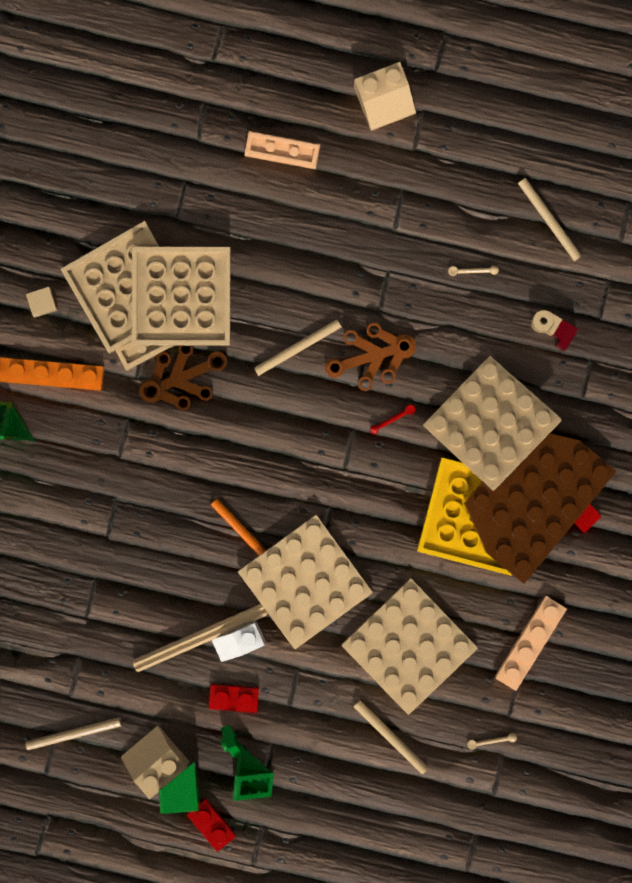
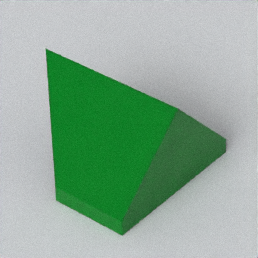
M0 402V439L35 441L14 408L13 402Z
M240 745L243 755L237 759L233 800L240 801L271 797L274 772L267 769Z
M194 762L165 787L158 789L161 814L199 810V780Z

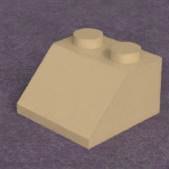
M400 62L354 79V89L371 131L416 114L410 87Z
M159 725L121 756L133 781L149 800L159 792V788L165 787L184 771L189 763V760Z

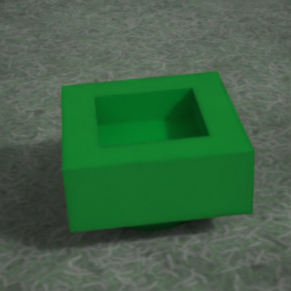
M230 725L222 727L223 737L220 738V742L224 751H229L233 758L242 756L237 735Z

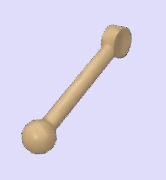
M496 265L490 268L457 269L455 266H452L448 269L450 276H455L459 273H491L496 275L499 272V268Z
M510 733L508 736L480 741L470 739L467 742V746L473 750L480 745L503 741L515 742L517 735Z

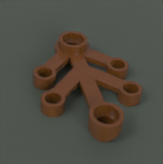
M179 346V355L170 377L161 381L164 369L170 365L172 358L169 353L160 352L157 355V364L151 379L145 380L140 385V396L148 403H155L161 399L176 405L180 410H188L191 406V400L188 397H177L165 390L177 387L198 395L201 400H210L213 397V391L210 387H201L187 380L212 369L214 371H222L227 366V357L222 352H213L209 355L208 361L183 371L188 357L193 354L194 348L190 346V352L184 354L182 352L183 346ZM162 355L168 356V362L165 364L160 362ZM216 357L222 359L220 366H215L213 363ZM151 386L156 388V393L152 396L147 392ZM203 389L210 391L208 398L202 397L201 392ZM181 399L188 401L187 407H180L179 402Z

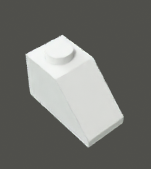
M257 621L212 640L221 662L245 655L265 646L266 642Z

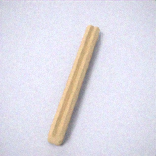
M262 604L256 605L133 660V666L137 672H140L263 618L268 613Z

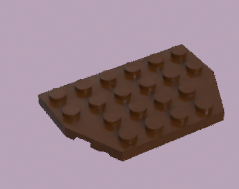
M549 433L494 491L481 481L464 501V505L481 540L485 553L521 583L525 584L616 473V470L580 440Z

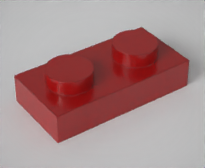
M211 684L209 709L257 713L259 687Z
M207 798L200 802L198 811L187 813L188 818L217 852L236 837V833Z

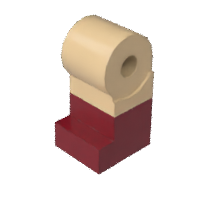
M546 310L537 312L531 319L532 328L538 333H546L556 339L558 342L555 347L561 351H565L579 330Z

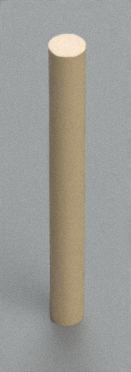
M526 178L521 180L518 185L573 261L579 259L582 255Z
M337 319L254 367V370L260 376L340 329V323Z
M361 700L354 704L353 707L421 774L428 770V766Z
M120 717L28 740L25 744L27 750H32L121 727L122 723Z

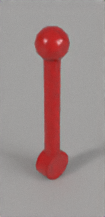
M413 405L406 406L404 411L378 425H372L370 432L377 434L379 429L406 414H413L415 407Z

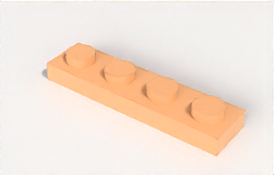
M545 595L496 673L495 678L516 691L567 609Z

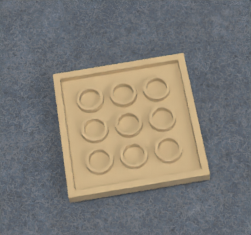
M145 221L61 268L62 273L109 354L132 341V247H160Z
M132 247V345L230 346L231 248Z
M489 356L423 426L494 491L562 420L504 367Z
M316 514L238 570L240 576L294 649L301 646L373 593Z
M411 578L341 644L408 715L478 649Z

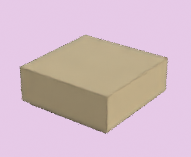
M50 287L26 294L34 318L58 311Z

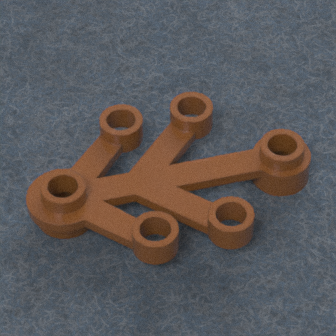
M371 323L366 330L368 336L371 338L378 337L391 345L380 348L359 337L355 331L349 330L344 334V342L348 345H355L368 353L343 361L337 358L330 359L326 363L325 371L331 378H338L344 373V370L371 362L364 377L358 381L360 390L368 391L372 388V380L383 359L394 355L388 369L384 370L381 374V380L386 384H391L396 379L395 373L403 358H409L415 353L416 342L410 335L402 334L396 337L382 330L379 324ZM376 326L379 330L378 333L372 335L369 332L370 327ZM347 334H354L355 341L348 342L346 339ZM407 342L409 345L408 350H401L400 343ZM334 363L340 367V370L336 373L330 370V366ZM386 372L392 373L393 379L391 381L384 379ZM363 379H367L370 382V386L366 389L361 386Z

